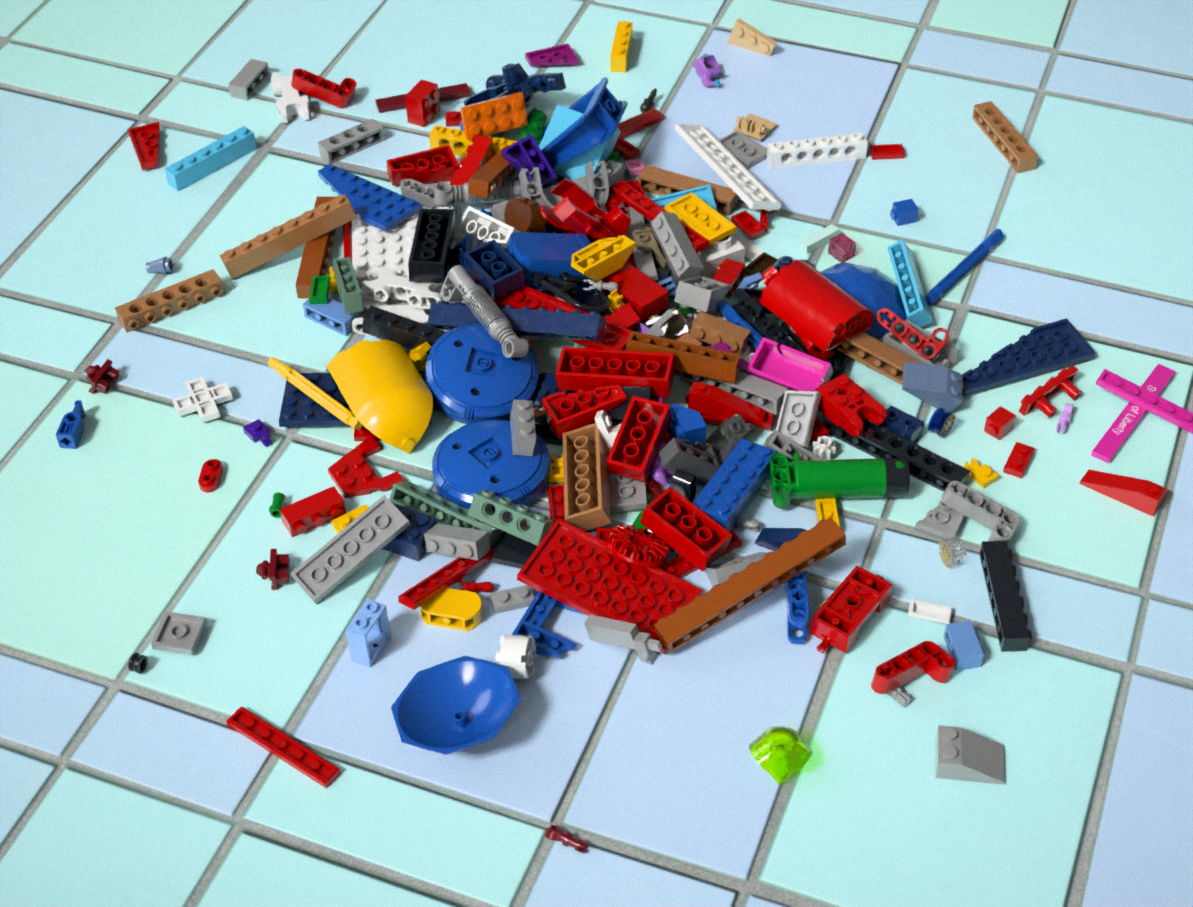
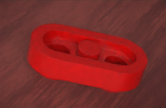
M210 459L203 464L198 480L201 491L210 493L219 487L223 473L221 461Z

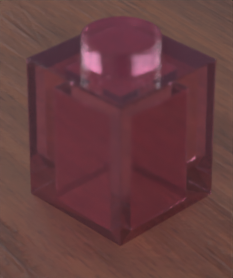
M841 233L829 239L828 253L839 262L844 263L855 257L856 243L845 234Z

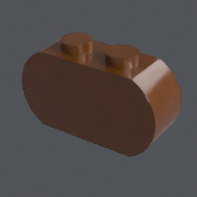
M519 196V198H511L505 207V223L520 232L541 233L545 227L546 219L541 215V206L538 205V202L530 200L528 197Z

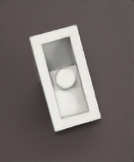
M601 410L596 413L595 422L607 451L610 453L621 424L612 426L610 416L606 415L605 410Z

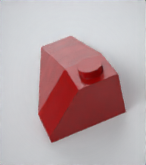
M693 382L689 391V409L729 419L734 414H739L745 422L763 424L766 410L720 388L703 382Z

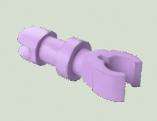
M1065 404L1063 414L1059 417L1060 422L1056 426L1057 433L1060 430L1062 434L1066 431L1067 424L1070 423L1071 417L1074 414V410H1072L1074 404Z

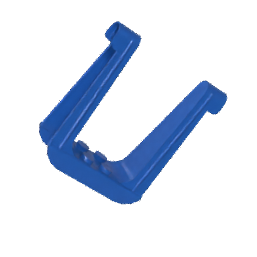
M602 78L595 87L569 107V109L583 113V115L541 150L552 169L599 144H604L616 131L628 103L627 101H618L606 87L609 81L608 78ZM550 121L545 125L541 139H543Z

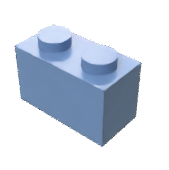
M971 621L946 624L943 638L950 656L955 660L954 667L956 671L981 667L982 660L985 658V649L983 645H980L978 631L973 628Z

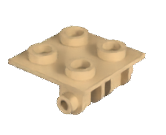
M749 113L746 117H737L736 123L738 125L733 130H738L744 135L761 141L777 123Z

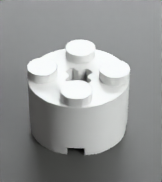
M501 635V649L496 652V663L508 666L512 678H531L536 659H533V652H536L534 638L523 635Z

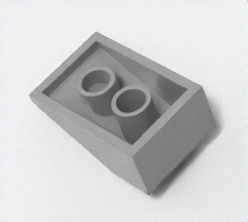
M701 275L680 280L674 302L680 303V306L683 308L692 307L699 313L700 311L707 313L716 308L729 292L732 285Z
M938 725L935 739V778L1004 785L1003 744L961 727Z

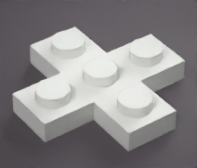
M203 377L185 382L189 394L172 399L178 416L197 411L202 423L220 417L217 404L233 400L227 383L208 388Z

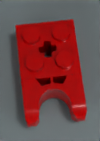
M845 373L815 389V391L821 393L818 410L836 426H841L853 437L862 434V420H869L875 424H880L887 419L886 409Z

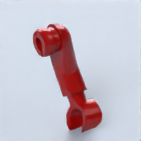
M761 209L759 223L765 228V231H767L766 227L769 226L767 221L768 212L773 213L774 210L766 211Z

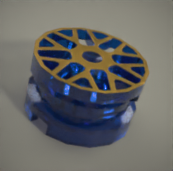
M940 407L932 415L928 424V431L936 432L942 438L945 437L955 422V414L947 413L946 409Z

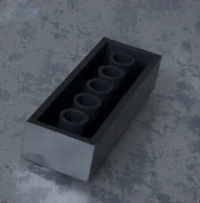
M420 208L408 261L410 282L441 283L445 281L455 232V209Z

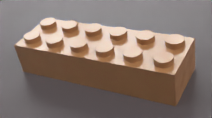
M596 423L563 433L565 521L583 531L611 524L609 471L606 464L608 451Z

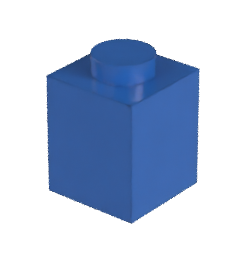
M912 199L893 202L892 210L890 211L891 219L895 221L897 226L916 223L918 207Z

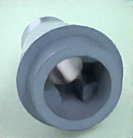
M163 257L147 262L146 270L148 273L169 274V272L173 271V261L171 258Z

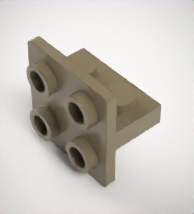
M676 308L670 309L673 316L660 326L664 331L661 337L674 339L685 333H690L686 320L688 317L687 313ZM654 315L650 317L649 321L645 322L646 326L651 328L661 316Z

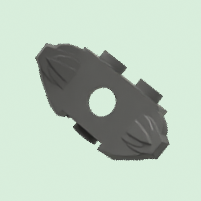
M734 414L730 419L726 418L706 439V443L712 444L720 465H722L734 446L746 433L758 430V425L745 423L739 414Z

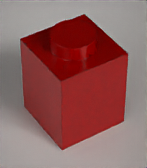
M1000 406L986 418L984 431L1001 440L1013 429L1016 415Z

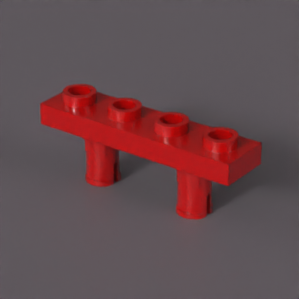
M1074 365L1068 369L1064 368L1057 377H1051L1044 386H1038L1031 395L1027 394L1020 402L1022 405L1019 412L1025 416L1033 409L1038 408L1048 418H1051L1055 415L1057 408L1051 405L1047 399L1059 391H1063L1075 401L1082 393L1081 390L1071 383L1078 369Z

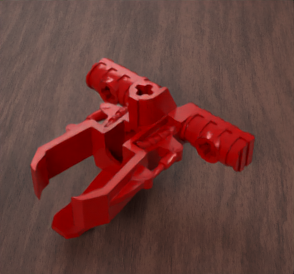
M566 178L550 192L561 196L563 199L552 209L545 205L540 207L541 215L553 226L564 229L567 234L582 233L591 244L597 240L610 237L618 238L620 235H626L631 222L629 217L630 210L625 207L624 201L618 197H609L605 206L601 205L577 183ZM632 251L627 262L636 267Z

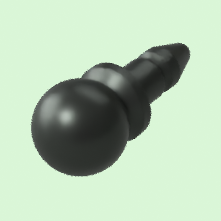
M656 88L651 91L649 97L644 99V102L641 104L640 111L642 113L653 108V101L657 95Z

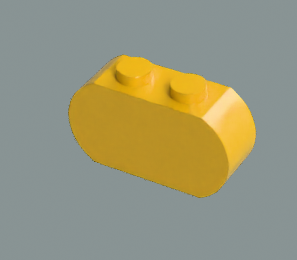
M447 588L420 606L422 620L428 625L470 631L476 628L482 621L481 599L475 592Z

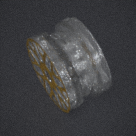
M955 536L950 538L949 541L942 540L939 542V554L947 568H952L956 564L962 565L966 563V549L959 537Z

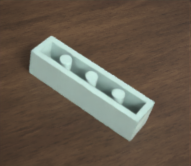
M833 224L801 240L799 250L806 255L839 238V229Z

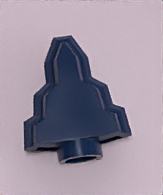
M542 372V374H539L533 402L535 407L541 408L543 406L542 398L558 392L565 391L567 393L570 391L558 390L556 372L552 374Z

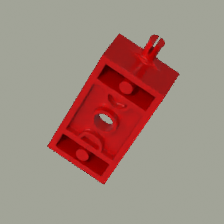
M856 565L812 617L810 634L822 640L817 646L818 652L824 653L829 646H833L847 653L857 641L860 627L874 611L880 613L890 601L893 584L884 580L882 576H876ZM853 601L856 602L857 605L851 606L847 604V602Z

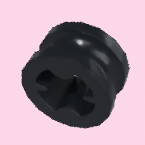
M137 652L134 653L129 660L128 669L132 672L136 671L138 674L143 673L148 664V657Z

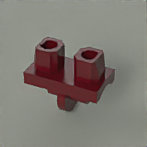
M107 359L101 368L99 365L87 366L85 373L87 375L86 379L91 383L90 393L94 394L97 390L105 394L110 387V382L105 379L107 378L113 382L116 381L119 371L112 367L113 361Z
M271 549L270 563L264 560L256 566L257 575L261 576L263 580L269 577V580L272 581V590H278V584L289 583L288 569L279 570V568L290 567L289 554H278L277 549Z

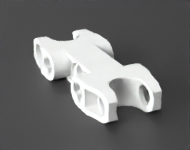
M272 72L274 96L282 95L283 98L276 100L278 115L282 122L288 123V118L292 115H301L304 120L309 119L307 95L299 96L298 92L301 91L291 86L292 74L283 77L278 75L277 72Z
M369 269L366 272L367 281L359 282L362 297L373 301L385 302L388 298L404 300L410 306L420 309H430L431 298L436 299L437 303L442 301L441 290L437 289V285H443L444 282H410L408 277H402L397 271L391 269ZM374 273L378 275L379 278L374 279L371 274ZM362 286L371 288V292H365Z
M430 299L431 303H437L436 300ZM362 301L363 307L367 310L370 306H374L428 325L430 309L414 308L410 305H389L387 301ZM367 311L358 312L360 318L352 320L353 332L369 335L363 333L362 328L356 326L363 324V316Z

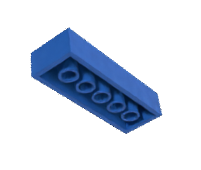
M741 438L693 504L730 532L738 521L739 516L743 514L768 479L770 457L777 454V451Z

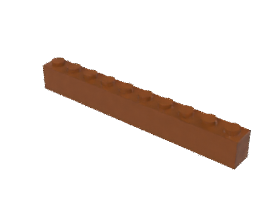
M832 517L819 521L815 527L801 532L794 540L783 543L779 549L767 553L763 559L749 564L745 570L731 575L722 584H716L709 592L704 595H698L686 606H680L670 616L659 619L654 625L656 635L669 653L675 651L845 546L846 534Z

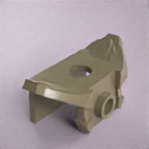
M651 225L647 226L645 230H635L632 236L636 242L637 249L641 251L651 250L655 267L665 268L667 260L658 248Z

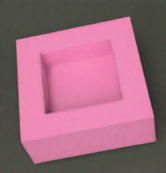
M641 159L625 161V168L629 176H637L643 170L644 164Z

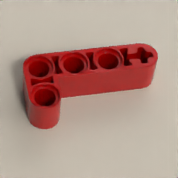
M300 68L293 70L291 86L294 89L338 108H346L354 98L357 85L356 81L351 78H345L339 85Z
M887 308L880 309L876 315L877 321L927 360L935 359L950 340V335L944 328L935 329L928 339ZM889 313L888 317L893 321L892 325L887 320L882 322V314L887 315ZM898 324H903L905 326L904 332L896 333L895 327ZM939 332L946 334V338L942 342L936 340V335ZM913 335L919 336V343L916 345L910 344V338ZM933 347V355L926 356L924 354L925 348Z
M924 641L876 667L871 688L876 693L886 694L923 673L928 674L936 682L946 683L951 677L955 660L936 643Z

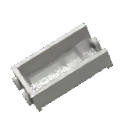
M908 319L905 320L907 324L928 339L931 333ZM898 324L895 327L896 333L899 334L905 330L903 324ZM891 332L886 333L882 339L883 343L922 364L951 369L958 362L959 350L948 343L935 359L927 360ZM913 335L910 338V344L916 345L919 343V336ZM936 337V340H937V341H939V342H942V341H943V340L939 339L938 337ZM927 347L924 350L926 356H932L934 353L933 347Z

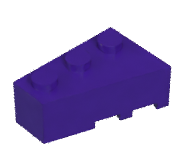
M532 134L502 150L501 156L520 172L521 169L528 168L526 177L530 182L533 181V176H530L529 172H532L533 168L538 167L542 189L556 183L557 176Z

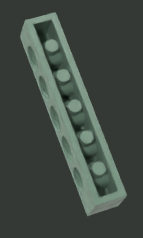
M408 480L393 484L389 499L392 503L435 517L439 524L488 531L490 547L498 544L503 531L468 516V509Z

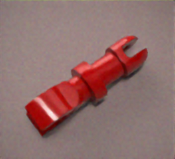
M461 580L456 582L465 586L460 590L491 592L494 589V585L491 582L476 583V581H471V583Z

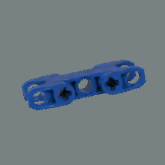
M806 570L785 582L787 638L791 644H804L807 639L809 602ZM797 629L801 630L803 635L801 637H794L791 632Z

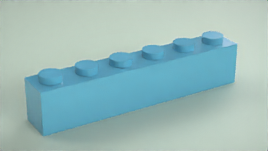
M245 126L240 127L236 131L166 167L165 173L168 185L176 191H180L257 149L254 132Z
M902 239L888 246L887 249L907 318L922 328L933 321L913 254Z

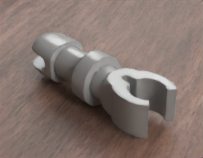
M589 279L583 280L593 284L589 288L584 287V290L614 291L619 288L616 282L606 283L603 280L598 282Z
M739 516L735 524L738 528L746 527L751 531H758L760 529V523L757 520H747L743 516Z

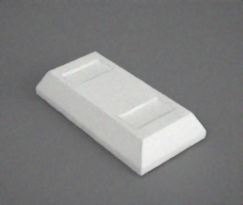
M911 599L907 616L946 625L950 624L953 607Z

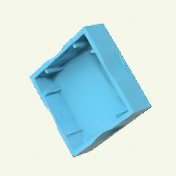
M557 105L539 148L542 150L577 121L583 113ZM616 128L614 134L604 144H599L553 168L552 170L557 178L573 180L586 176L585 166L588 162H594L595 165L592 168L594 175H596L599 169H596L595 166L600 161H605L606 163L621 131Z

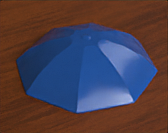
M844 262L821 271L823 275L869 308L870 312L873 313L872 326L864 331V333L872 337L882 338L886 333L890 332L876 318L878 311L883 308L891 310L903 321L908 319L898 285L877 268ZM889 313L887 315L882 314V322L887 320L892 325L893 321L888 317Z
M462 656L417 672L393 703L391 710L402 743L448 755L495 738L521 699L508 666Z

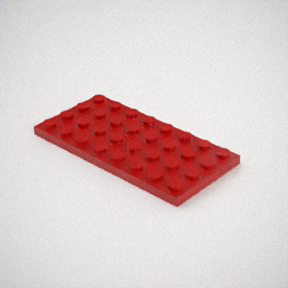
M559 518L517 574L518 581L587 616L595 615L634 623L637 625L639 632L649 633L651 639L660 642L661 640L656 635L654 626L658 620L670 616L680 606H686L691 603L695 597L702 595L703 591L658 567L636 566L620 559L610 550L607 542ZM661 642V645H662V648H663V649L661 650L660 653L664 654V653L666 652L667 648H666V647L664 646V644Z

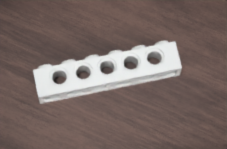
M864 133L769 143L767 144L766 160L770 169L865 159L868 142Z

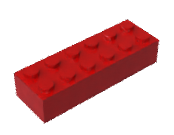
M562 347L555 376L558 390L577 391L583 389V391H591L596 387L619 384L620 386L651 387L652 396L670 397L676 368L674 353Z

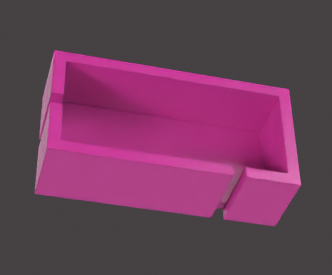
M765 337L762 338L746 369L750 375L794 391H815L816 388L829 382L834 373L830 363L781 344L779 346L777 342Z

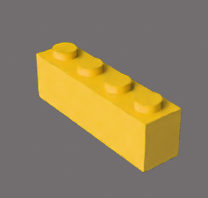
M618 21L610 55L611 72L626 73L633 40V22Z

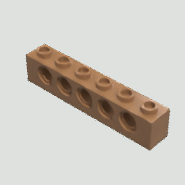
M992 101L974 105L972 119L1017 173L1034 170L1038 161L1037 153L1033 151L1021 134L1010 124Z
M214 269L115 307L118 321L126 333L225 294L223 282Z

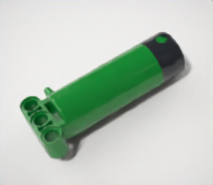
M777 453L770 457L769 477L772 502L779 509L789 507L791 500L907 497L909 494L910 471L906 458L801 460L800 454L795 453L794 462H788L784 454Z

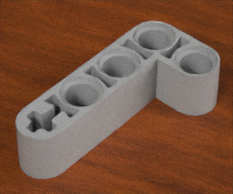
M404 179L400 182L401 195L421 203L423 207L431 209L448 207L450 209L453 206L455 214L457 213L456 202L452 201L445 206L434 202L435 188L413 179Z
M951 481L941 497L943 503L948 507L992 530L988 541H1007L1008 543L1020 521L1019 516L1012 510L958 481Z

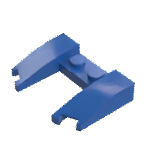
M538 591L512 635L532 636L536 645V652L534 653L561 658V653L568 649L573 651L577 644L542 627L555 606L581 614L584 613Z

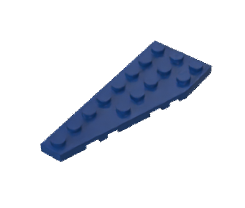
M331 164L325 165L324 168L318 170L319 177L327 185L331 186L333 192H337L338 196L345 194L354 213L358 214L363 222L387 232L417 214L420 208H422V204Z

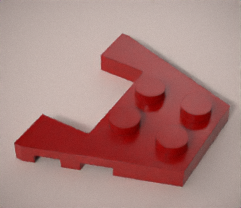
M373 436L368 437L328 468V474L345 498L368 495L370 491L375 490L389 491V488H393L394 483L404 481L398 471L379 479L365 460L366 457L380 452V446Z

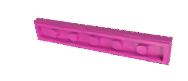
M1106 369L1103 370L1097 379L1096 385L1193 434L1192 412Z

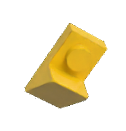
M427 341L406 353L417 371L426 370L427 351L431 348Z

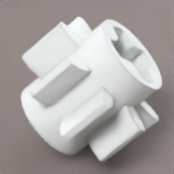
M828 436L818 437L817 442H812L813 454L822 460L830 459L831 454H836L835 440Z

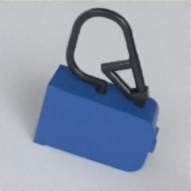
M514 232L510 235L506 252L524 269V282L526 286L533 289L549 290L581 311L601 313L609 309L610 300L605 291H598V289L584 290V287L589 288L593 284L583 280L592 279L571 267L572 254L591 244L584 234ZM596 290L604 305L597 307L587 306L565 293L570 291L594 292Z

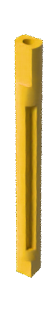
M271 357L268 360L270 367L348 426L357 430L361 429L362 424L357 420L353 412L279 359Z

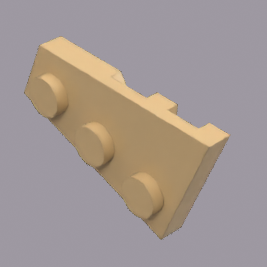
M740 18L736 20L727 41L728 44L767 56L773 53L777 44L775 40Z

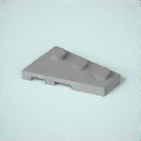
M941 500L935 509L930 510L923 520H919L916 523L915 529L954 541L965 515L948 507Z

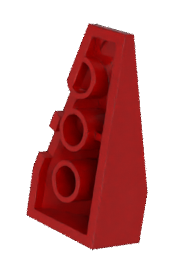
M617 384L596 387L591 391L579 389L576 393L566 394L565 391L558 392L542 398L541 401L553 431L558 439L563 438V433L589 425L595 421L598 411L605 410V413L609 412L627 400V396L620 385Z
M1089 469L1079 483L1154 517L1170 492L1169 489L1148 480Z

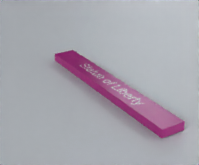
M1158 364L1141 387L1160 396L1174 377L1176 371ZM1129 402L1092 450L1091 456L1110 463L1148 411Z

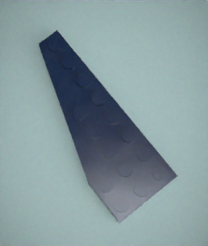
M1067 318L1033 328L1028 335L1019 337V340L1014 344L1010 343L993 354L988 361L984 360L979 363V366L974 370L970 369L962 374L963 396L1094 359L1096 352Z

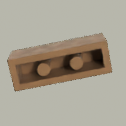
M700 311L693 320L689 336L711 345L724 342L731 347L730 350L734 353L741 354L748 344L751 330Z

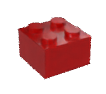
M421 79L406 94L408 123L425 127L440 112L438 84Z

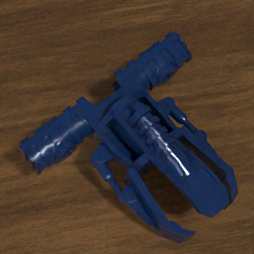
M509 63L502 67L503 75H492L486 81L487 89L466 98L464 105L522 92L525 108L527 109L534 93L538 91H561L566 89L563 73H535L528 76L520 63Z

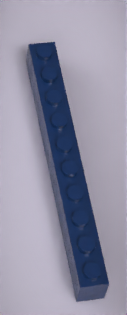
M438 301V303H431L427 324L436 329L452 330L462 325L480 323L466 304L461 302L449 304L445 301ZM513 306L499 308L511 322L512 330L517 335L603 342L606 319L598 312L592 311L589 314H583L582 311L578 310L568 313L562 309H555L554 312L545 308H538V310H532L529 307L515 309Z

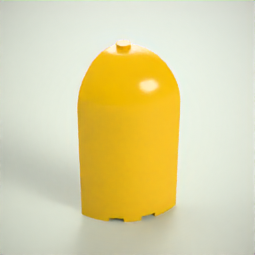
M384 339L370 342L365 340L355 343V346L346 351L342 350L328 363L327 368L354 416L375 436L410 454L429 424L433 410V397L430 389L401 344Z

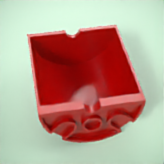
M794 260L789 265L782 266L775 278L761 293L763 295L760 300L762 305L824 353L844 343L848 337L853 338L868 330L873 323V313L870 312L869 308L804 260Z

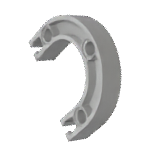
M600 161L595 166L596 169H599L598 175H594L592 168L595 165L594 162H588L585 166L589 194L599 204L605 206L609 194L605 161ZM535 167L532 172H529L530 176H533V181L528 182L526 177L528 168L521 169L519 179L522 196L538 202L539 206L545 205L552 209L554 205L547 200L542 190L539 168ZM595 182H599L602 187L596 186ZM528 189H534L536 194H531ZM546 220L545 226L551 227L557 231L564 230L553 226L551 223L548 222V220Z

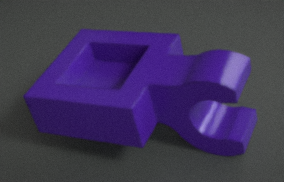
M260 419L243 427L244 434L253 442L260 440L265 447L272 444V441L269 439L271 436L269 428Z

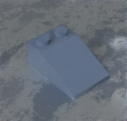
M906 361L903 364L902 390L949 415L962 403L963 375L948 367Z

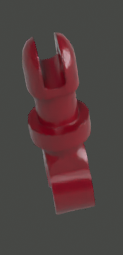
M551 824V827L547 828L545 836L548 839L561 841L562 845L566 847L569 845L580 853L588 851L586 848L589 847V844L586 841L574 838L573 834L569 832L567 834L564 833L556 825Z

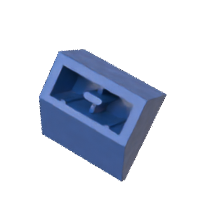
M675 403L671 404V420L668 426L670 437L688 439L690 443L700 441L701 445H705L707 426L700 412Z

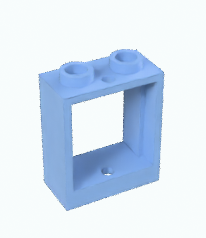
M367 599L346 628L351 661L370 668L391 638L386 605Z

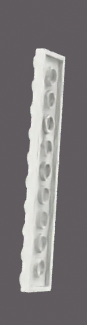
M676 123L674 129L679 133V136L708 163L709 167L732 188V191L751 210H780L782 204L704 125Z

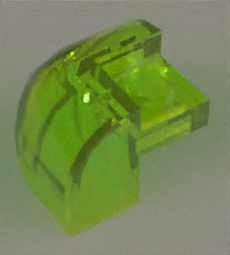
M784 726L770 727L749 744V750L755 760L764 770L766 769L779 785L795 771L798 772L813 753L812 748L795 730Z

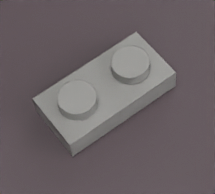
M528 585L490 593L495 614L529 607L534 599L532 589Z

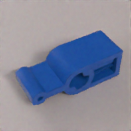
M81 400L74 402L73 411L64 415L56 432L60 448L77 449L84 433L82 419L86 417Z

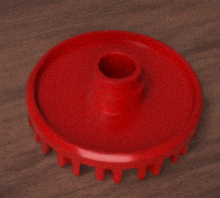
M621 524L617 528L613 527L607 543L610 550L617 557L630 564L648 568L658 567L665 562L669 551L668 546H666L662 539L658 540V536L654 533L646 535L647 528L643 530L640 527L637 532L634 529L635 525H627L625 527Z

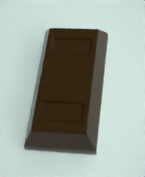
M763 252L745 267V274L751 276L759 272L761 275L778 259Z

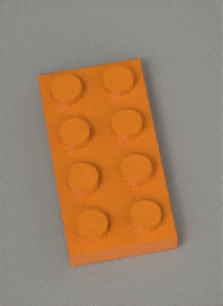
M522 92L460 107L466 140H471L474 134L487 136L528 125Z

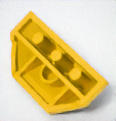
M620 235L618 238L610 237L597 240L572 254L571 267L597 282L624 266L634 250L636 242L625 235Z

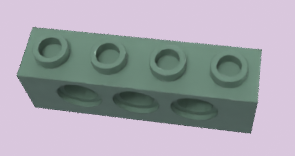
M351 258L332 259L334 279L345 314H355L363 311L362 292Z
M487 489L474 493L468 514L470 517L537 546L546 536L553 522L552 519L547 518L546 514L529 510L528 506L512 503L511 499L496 496L493 491ZM509 512L512 514L513 520L509 517ZM526 520L530 522V527L527 525Z

